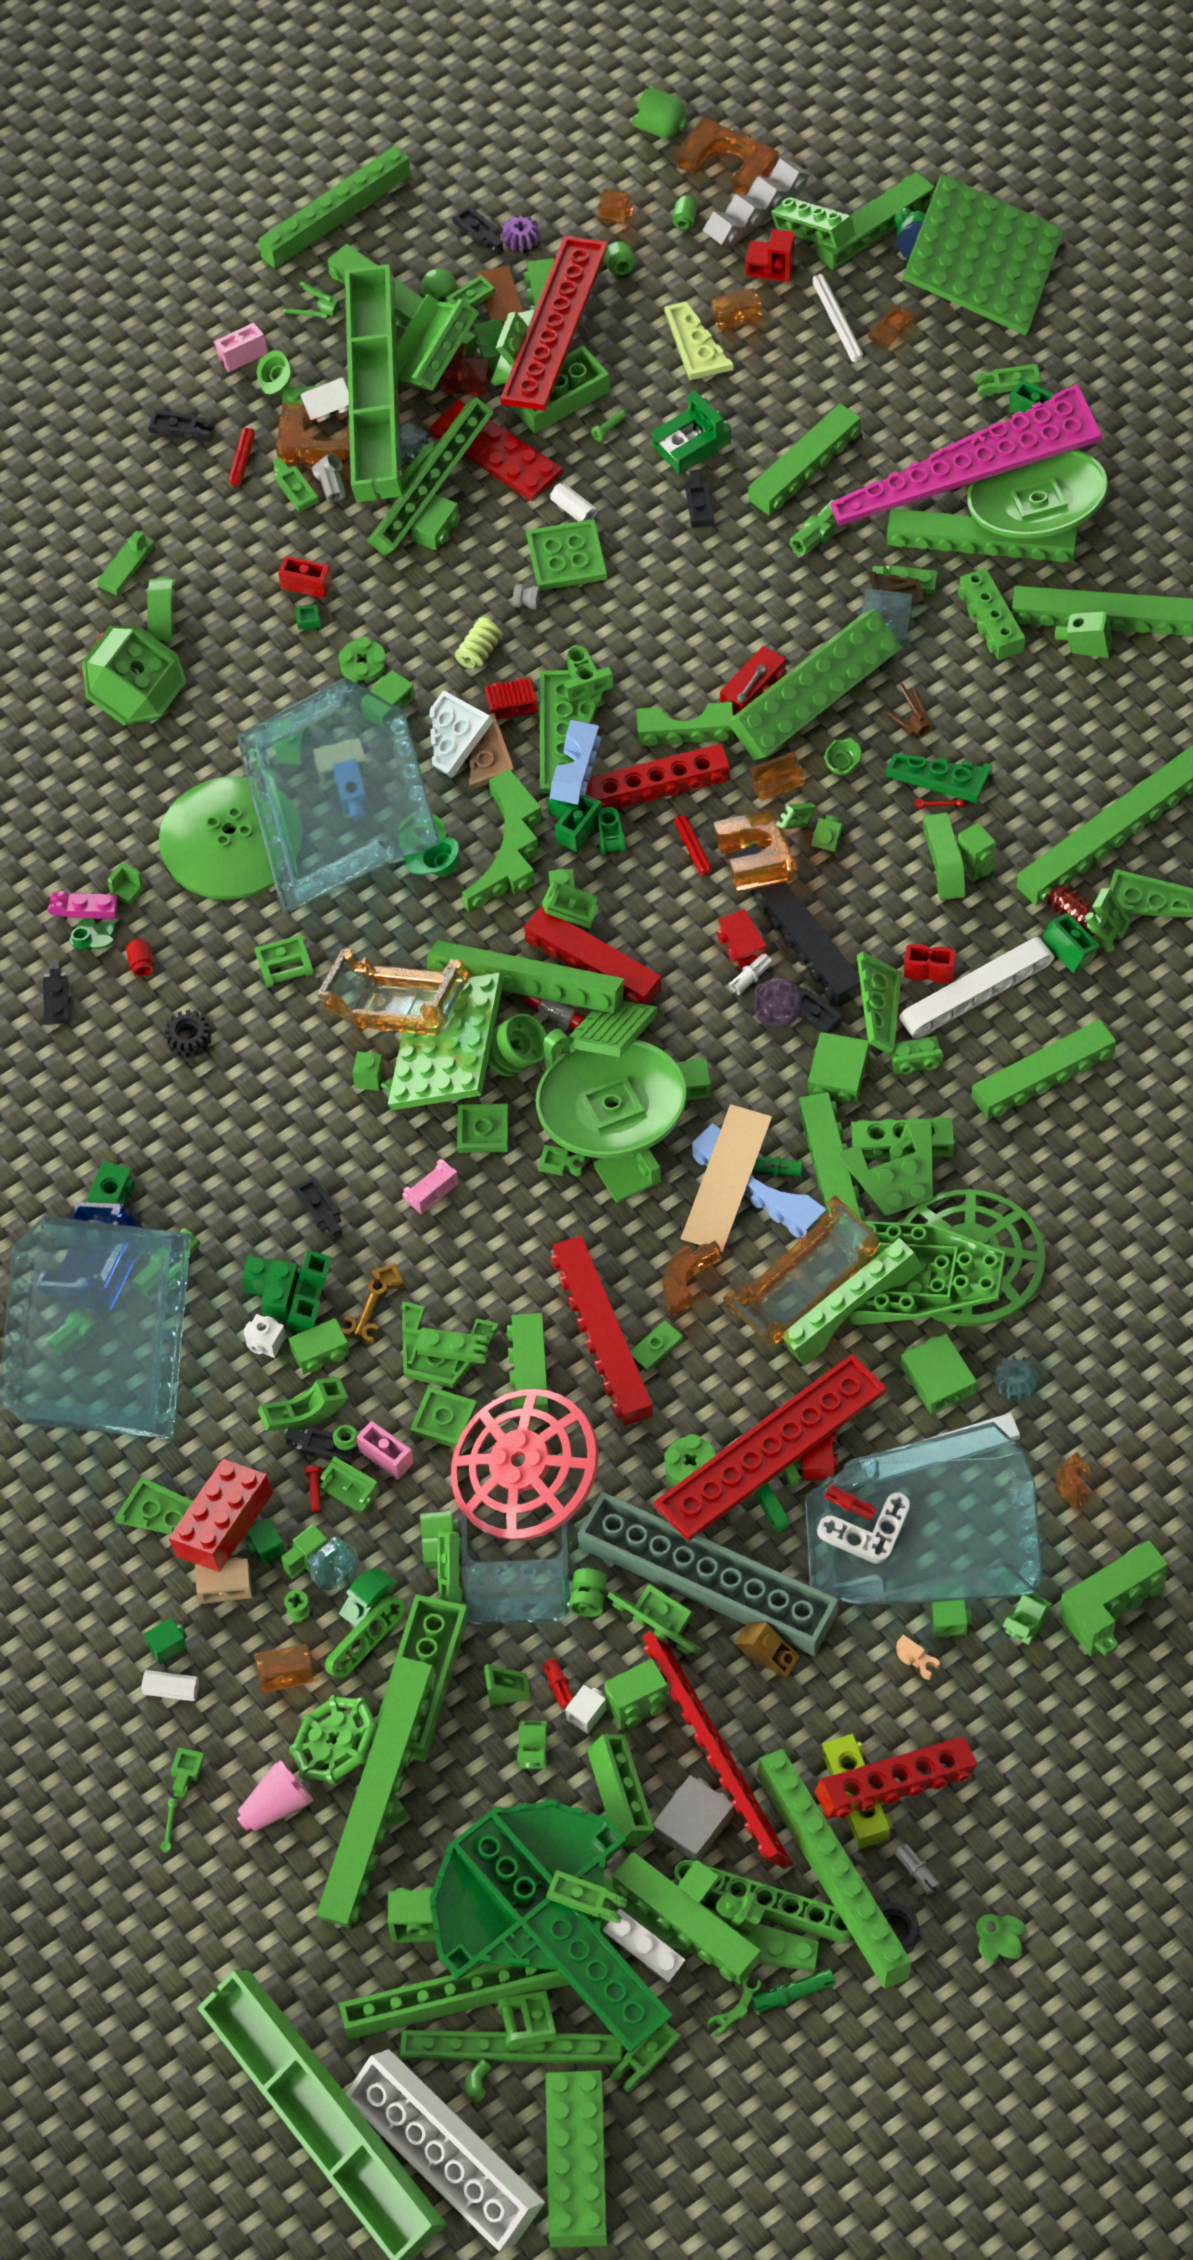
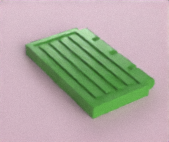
M622 1001L615 1013L593 1009L569 1035V1045L574 1046V1049L621 1057L657 1016V1007Z

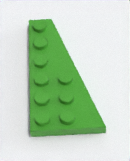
M568 670L540 671V794H550L557 765L574 762V759L564 753L565 739L570 721L574 720L592 724L604 691L568 702L564 681L572 679Z

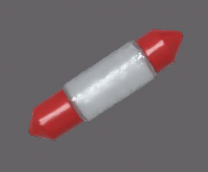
M524 995L527 1005L566 1028L575 1030L586 1018L578 1013L577 1010L564 1003Z

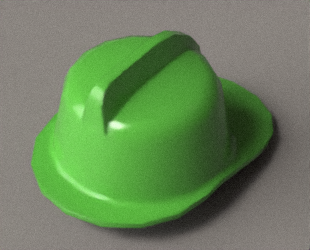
M278 350L271 351L260 360L257 366V377L262 390L266 394L271 395L277 393L283 387H289V383L293 378V369L283 352Z

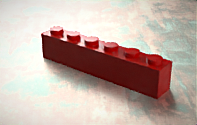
M542 906L524 926L525 940L531 946L539 947L551 958L563 961L568 967L624 978L623 997L628 1002L649 1005L662 989L661 975L570 922L546 914Z

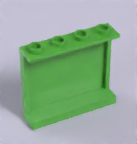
M427 294L397 343L398 384L433 391L479 312L464 300L458 299L456 304L439 302Z

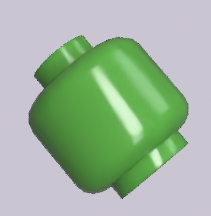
M625 242L610 244L604 258L609 271L615 275L629 273L634 268L636 261L631 247Z

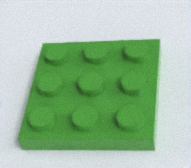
M595 519L526 530L536 584L540 586V591L607 580Z

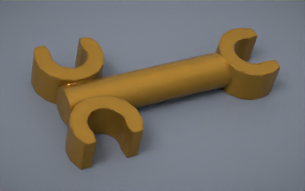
M375 1280L369 1282L368 1290L370 1295L358 1323L353 1317L348 1316L344 1319L346 1325L352 1326L350 1329L341 1328L345 1338L354 1336L357 1339H363L367 1345H374V1338L368 1336V1334L371 1332L379 1334V1327L376 1324L368 1323L378 1300L384 1298L388 1293L386 1283L383 1284L380 1290H375Z

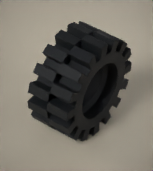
M186 1010L184 1015L182 1011L177 1012V1018L175 1015H172L171 1022L167 1021L165 1034L169 1049L171 1051L174 1050L175 1055L179 1056L181 1053L183 1058H187V1054H190L191 1058L195 1057V1052L201 1055L203 1053L202 1048L204 1050L208 1049V1044L211 1043L209 1022L207 1019L205 1020L203 1014L199 1016L197 1011L191 1014L190 1010ZM185 1029H195L198 1032L191 1039L179 1037V1033Z

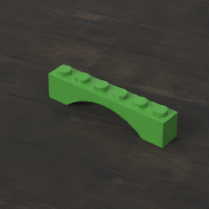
M899 1238L780 1336L795 1357L806 1366L825 1350L830 1338L839 1325L859 1305L882 1291L905 1285L924 1268L915 1253Z

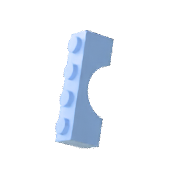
M574 720L570 721L565 739L564 753L574 759V762L557 765L552 780L550 799L578 805L580 796L586 795L588 782L585 780L590 781L592 766L590 765L594 766L597 751L594 750H599L601 736H597L599 726Z

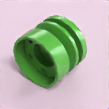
M520 1013L495 1026L488 1058L490 1068L502 1076L511 1077L541 1061L544 1058L543 1042L547 1036L544 1027L536 1018Z

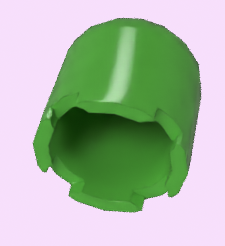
M652 85L649 86V90H644L636 106L640 109L638 116H633L632 118L633 127L664 139L673 138L679 130L684 131L688 119L685 118L686 107L680 99Z

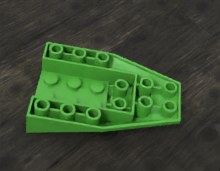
M859 1221L855 1242L859 1251L856 1273L899 1238L915 1253L924 1269L905 1285L882 1291L859 1305L846 1317L849 1326L920 1319L999 1300L1006 1259L1005 1251L936 1225Z

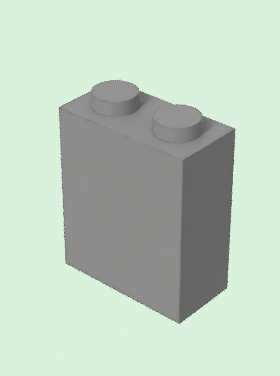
M689 1775L654 1821L655 1831L653 1836L691 1861H700L735 1815V1809L731 1802L732 1799L722 1792L718 1794L712 1790L705 1780L701 1778L695 1779Z

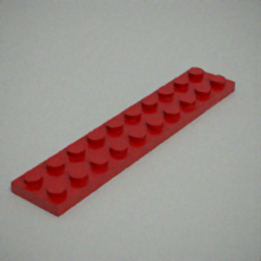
M564 236L500 397L501 405L546 410L608 251V242Z
M853 1354L849 1355L654 1501V1507L688 1542L886 1394L887 1387Z
M652 1631L643 1635L642 1637L647 1644L644 1646L646 1653L651 1659L656 1660L659 1665L657 1667L665 1682L668 1681L671 1689L669 1693L677 1704L680 1703L684 1710L681 1714L689 1726L693 1725L696 1733L693 1735L702 1748L705 1747L709 1755L706 1758L714 1770L718 1769L722 1776L719 1778L721 1785L726 1792L730 1791L735 1798L731 1802L740 1815L743 1813L747 1822L744 1825L752 1837L756 1836L760 1842L757 1846L759 1852L765 1860L769 1859L773 1866L777 1864L781 1868L786 1869L794 1865L670 1646Z

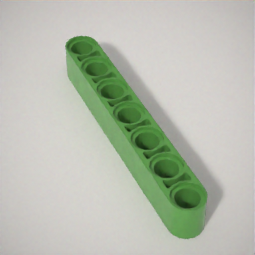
M684 1860L676 1865L674 1873L677 1886L682 1880L681 1875L688 1872L694 1861ZM707 1866L713 1872L722 1876L718 1882L720 1885L711 1891L706 1898L707 1901L717 1903L720 1897L725 1894L733 1895L732 1893L735 1890H742L745 1894L749 1891L755 1894L753 1902L765 1908L762 1915L763 1919L841 1944L849 1943L853 1940L849 1930L841 1931L837 1929L836 1926L844 1923L835 1907ZM763 1898H767L772 1901L769 1905H761L758 1903V1901ZM795 1907L797 1912L788 1914L784 1909ZM814 1915H820L824 1919L821 1922H813L810 1918Z

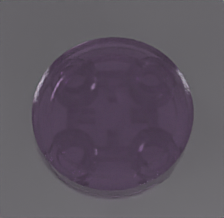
M774 978L759 984L755 988L753 1010L758 1021L772 1028H784L797 1019L802 1008V997L799 989L793 983L785 979Z

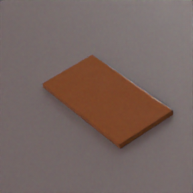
M508 265L476 272L477 277L482 275L496 289V294L485 300L490 320L501 318L503 324L506 322L509 313L523 312Z

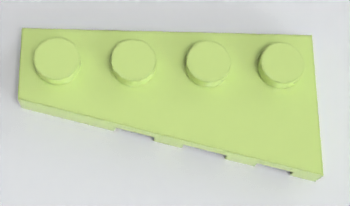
M687 302L664 307L666 318L689 380L733 370V363L725 357L721 347L716 345L712 335L708 330L704 329L700 319Z

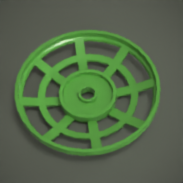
M973 1189L944 1192L916 1206L902 1222L910 1223L919 1214L928 1221L926 1224L936 1225L1006 1252V1257L1014 1258L1011 1269L1005 1277H1002L1000 1289L1010 1299V1304L983 1314H972L971 1306L962 1308V1314L945 1312L930 1316L935 1320L965 1327L997 1323L1021 1310L1032 1299L1040 1286L1044 1275L1046 1259L1041 1233L1034 1221L1023 1209L1000 1195ZM966 1196L965 1205L951 1207L938 1214L927 1208L941 1200ZM976 1197L999 1202L1011 1208L1014 1212L1003 1217L991 1209L976 1206ZM965 1212V1223L952 1227L943 1220V1218L952 1214ZM975 1213L990 1216L997 1220V1222L989 1228L976 1224ZM1022 1218L1026 1221L1034 1234L1038 1252L1022 1249L1019 1234L1012 1225L1013 1223ZM1006 1228L1012 1237L1015 1248L999 1246L996 1235ZM1022 1260L1037 1262V1268L1032 1281L1026 1290L1019 1295L1010 1283L1018 1274Z

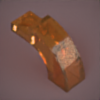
M716 1241L702 1244L694 1252L689 1245H686L667 1264L663 1276L664 1305L670 1318L692 1307V1294L687 1287L690 1279L696 1273L721 1261V1249Z

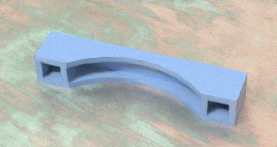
M713 1123L692 1142L693 1157L701 1165L705 1164L708 1166L721 1131ZM750 1175L744 1195L750 1199L754 1206L767 1211L775 1222H781L788 1227L790 1233L795 1237H801L807 1242L826 1223V1209L808 1195L780 1192L764 1185Z

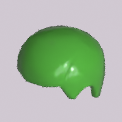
M432 269L428 271L421 284V293L424 298L429 294L436 300L440 298L446 299L456 290V280L453 274L445 269Z
M852 738L835 740L826 749L824 760L830 771L837 775H848L859 767L862 751L859 744Z

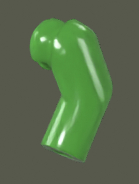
M481 2060L465 2079L466 2094L468 2097H472L475 2102L481 2101L486 2096V2090L482 2088V2079L492 2069L484 2060Z

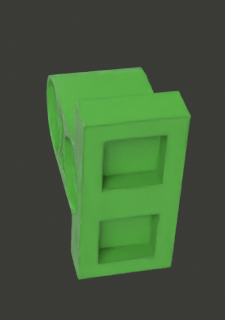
M573 646L568 650L567 665L568 672L572 678L564 681L565 696L568 702L613 688L612 672L609 667L596 671L588 651L582 646Z

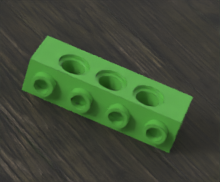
M934 1117L930 1119L932 1157H953L954 1137L952 1118ZM909 1118L908 1120L884 1119L883 1121L859 1120L851 1122L852 1147L860 1145L865 1160L890 1159V1148L899 1141L900 1138L898 1136H901L905 1125L908 1123L915 1124L926 1119ZM873 1137H880L881 1139L876 1140ZM913 1143L905 1147L900 1157L915 1152Z

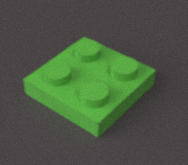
M508 1104L458 1105V1153L508 1152Z
M428 1386L410 1428V1434L455 1448L458 1445L462 1432L474 1415L477 1401Z

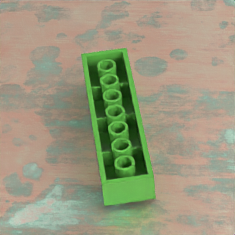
M876 609L864 612L729 719L727 723L753 760L764 758L900 650L902 646Z

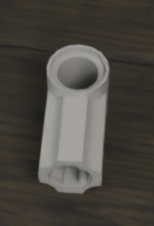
M334 453L327 454L312 467L314 476L322 483L327 502L332 503L341 501L346 497L339 473L343 465L340 458Z

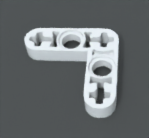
M902 1493L891 1494L883 1506L873 1533L835 1516H826L820 1521L817 1527V1534L824 1542L869 1562L881 1564L887 1560L909 1510V1500ZM897 1501L900 1503V1508L894 1517L890 1514L894 1508L893 1504ZM885 1522L892 1524L894 1533H884L881 1530V1524ZM829 1524L833 1525L831 1534L826 1532V1527ZM842 1529L845 1530L842 1539H839L838 1537ZM850 1534L858 1535L861 1539V1544L857 1546L851 1545L847 1540V1536ZM879 1541H885L880 1555H876L875 1548Z

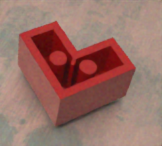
M772 229L769 243L750 241L745 260L746 276L790 282L795 263V232Z

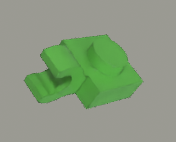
M178 1747L171 1768V1776L177 1777L173 1785L174 1797L185 1799L189 1780L198 1781L205 1760L204 1753Z

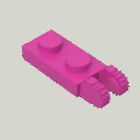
M56 891L50 895L52 903L48 905V913L55 916H67V918L114 919L117 912L118 895L67 894L64 891Z

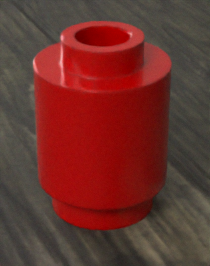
M142 939L132 940L126 946L130 969L138 977L147 976L153 972L154 967L150 944Z

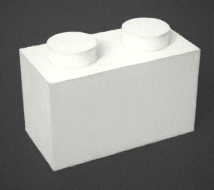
M345 376L300 394L311 420L317 418V421L320 422L330 418V412L338 410L340 414L349 410L348 382Z

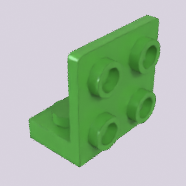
M649 1148L632 1155L602 1158L594 1162V1168L616 1203L661 1183L660 1166Z

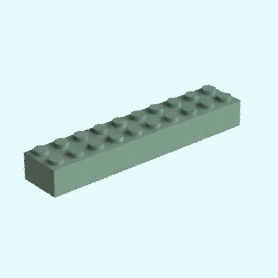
M604 1492L600 1494L578 1532L580 1549L745 1625L747 1622L767 1623L787 1644L813 1656L816 1655L838 1614V1599L697 1535L688 1542L670 1522Z

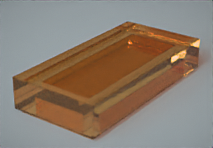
M894 304L870 331L869 339L888 348L913 320V314Z

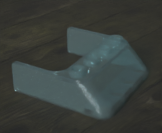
M461 1516L464 1605L467 1606L469 1622L473 1624L559 1621L568 1616L570 1613L568 1522L562 1525V1551L556 1558L548 1560L475 1562L469 1557L467 1516Z

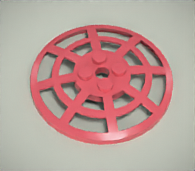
M519 1390L493 1400L470 1420L454 1450L451 1464V1483L458 1506L473 1525L488 1535L499 1539L512 1541L529 1540L556 1530L580 1509L595 1482L599 1451L594 1429L586 1415L572 1401L548 1390ZM527 1396L523 1409L509 1411L495 1420L489 1413L497 1406L509 1400ZM543 1396L564 1405L571 1413L557 1421L548 1413L534 1409L537 1397ZM520 1417L518 1430L505 1434L499 1427L501 1423L509 1419ZM531 1417L540 1418L551 1425L539 1435L528 1430ZM482 1420L486 1428L477 1438L471 1455L460 1456L468 1436L479 1421ZM576 1421L580 1423L586 1438L587 1458L571 1457V1444L565 1428ZM491 1433L497 1440L491 1453L479 1454L484 1440ZM556 1434L559 1435L562 1444V1456L551 1455L546 1443ZM520 1455H525L524 1463L516 1467V1458ZM489 1464L492 1476L481 1487L476 1467L477 1465ZM469 1466L470 1480L476 1492L467 1505L462 1499L458 1487L457 1476L458 1467ZM550 1466H561L555 1481L548 1488L542 1480L547 1475ZM570 1467L585 1469L578 1490L564 1507L554 1495L564 1484ZM498 1484L508 1490L507 1504L497 1502L488 1496ZM535 1488L540 1494L538 1498L530 1502L518 1504L519 1492ZM483 1501L492 1509L507 1513V1529L486 1524L477 1518L473 1512ZM547 1503L556 1514L539 1525L517 1529L518 1513L532 1511Z

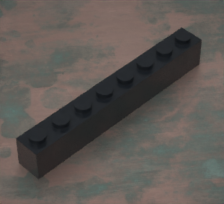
M755 843L732 855L730 867L732 876L736 880L739 879L743 884L746 894L755 899L759 911L768 916L772 928L776 932L779 931L783 936L785 945L795 951L799 963L808 968L812 980L816 984L819 983L826 998L829 1001H833L837 1007H840L862 995L859 975L759 846Z

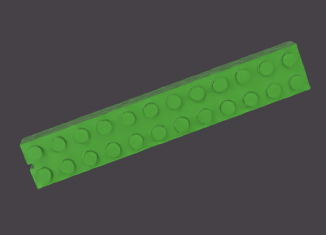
M390 264L345 270L351 487L356 502L377 500V496H381V499L402 496L395 281Z
M233 1970L217 1987L219 1991H213L197 2009L389 2259L413 2260L445 2228L447 2223L253 1974L248 1970Z

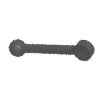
M758 665L756 667L754 677L744 691L737 695L738 702H745L746 695L760 675L765 674V666Z

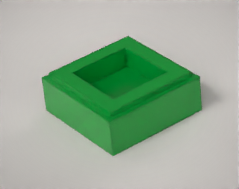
M318 604L295 607L298 630L321 627Z

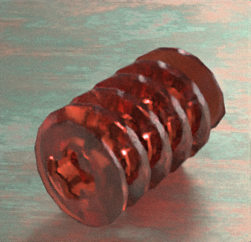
M1067 884L1064 887L1062 885L1055 887L1047 896L1046 904L1052 907L1060 916L1068 912L1088 932V922L1085 916L1090 912L1096 915L1095 910H1092L1093 904L1091 902L1085 904L1086 897L1084 896L1078 898L1080 893L1078 890L1071 892L1073 888L1071 884Z

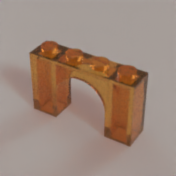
M705 117L702 118L675 151L676 167L693 175L713 155L732 153L741 157L745 162L732 177V193L742 195L748 194L757 176L769 178L779 161V152L774 148L765 146L752 138L739 134L735 130L726 128L716 121H711Z
M294 403L282 404L276 441L277 458L281 457L285 462L317 463L327 454L334 453L340 458L342 464H350L349 421L346 431L340 437L331 441H317L305 433L307 424L305 405Z
M770 810L713 822L715 839L721 855L741 851L755 843L760 849H763L762 852L729 860L731 877L737 893L794 880L793 870H797L794 855L791 856L790 846L785 841L783 830L780 831V828L776 825L778 819L773 818Z

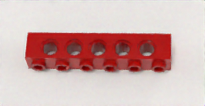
M717 744L591 776L590 781L585 780L588 782L586 794L600 801L602 809L606 807L614 809L626 808L633 804L650 802L664 796H674L680 792L697 790L712 784H721L724 781L730 780V767L722 744Z
M962 1736L821 1778L815 1789V1794L827 1819L834 1817L841 1819L857 1810H871L877 1804L884 1802L892 1804L907 1795L915 1797L930 1788L934 1790L941 1789L953 1781L958 1783L964 1782L971 1778L978 1763L965 1737Z

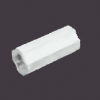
M565 483L556 485L550 494L553 502L579 522L592 520L597 514V508Z
M146 1670L142 1680L141 1691L143 1695L195 1701L199 1689L198 1677Z

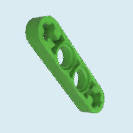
M390 1595L383 1597L328 1656L325 1662L326 1671L337 1678H344L349 1675L403 1616L405 1611L403 1601ZM393 1604V1605H392L393 1611H392V1613H389V1612L391 1611L390 1605ZM377 1620L378 1629L375 1633L371 1634L370 1625L373 1621ZM359 1639L361 1642L360 1649L353 1653L352 1645L354 1641Z

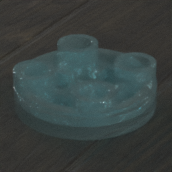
M339 1537L331 1538L328 1544L324 1545L318 1552L311 1554L308 1558L307 1563L310 1566L312 1581L323 1590H333L345 1584L353 1575L358 1563L356 1549Z

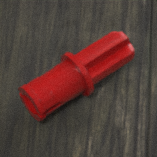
M830 1484L829 1490L827 1489L824 1499L844 1508V1512L850 1511L866 1520H871L876 1512L875 1506L855 1497V1493L850 1494L833 1484Z
M551 1658L546 1660L547 1663L544 1662L542 1667L550 1682L548 1685L549 1689L554 1691L560 1708L565 1710L573 1700L568 1686L569 1679L564 1676L558 1659Z

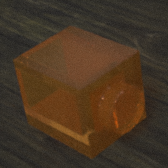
M603 189L598 204L599 220L625 225L627 216H631L633 211V203H630V193Z

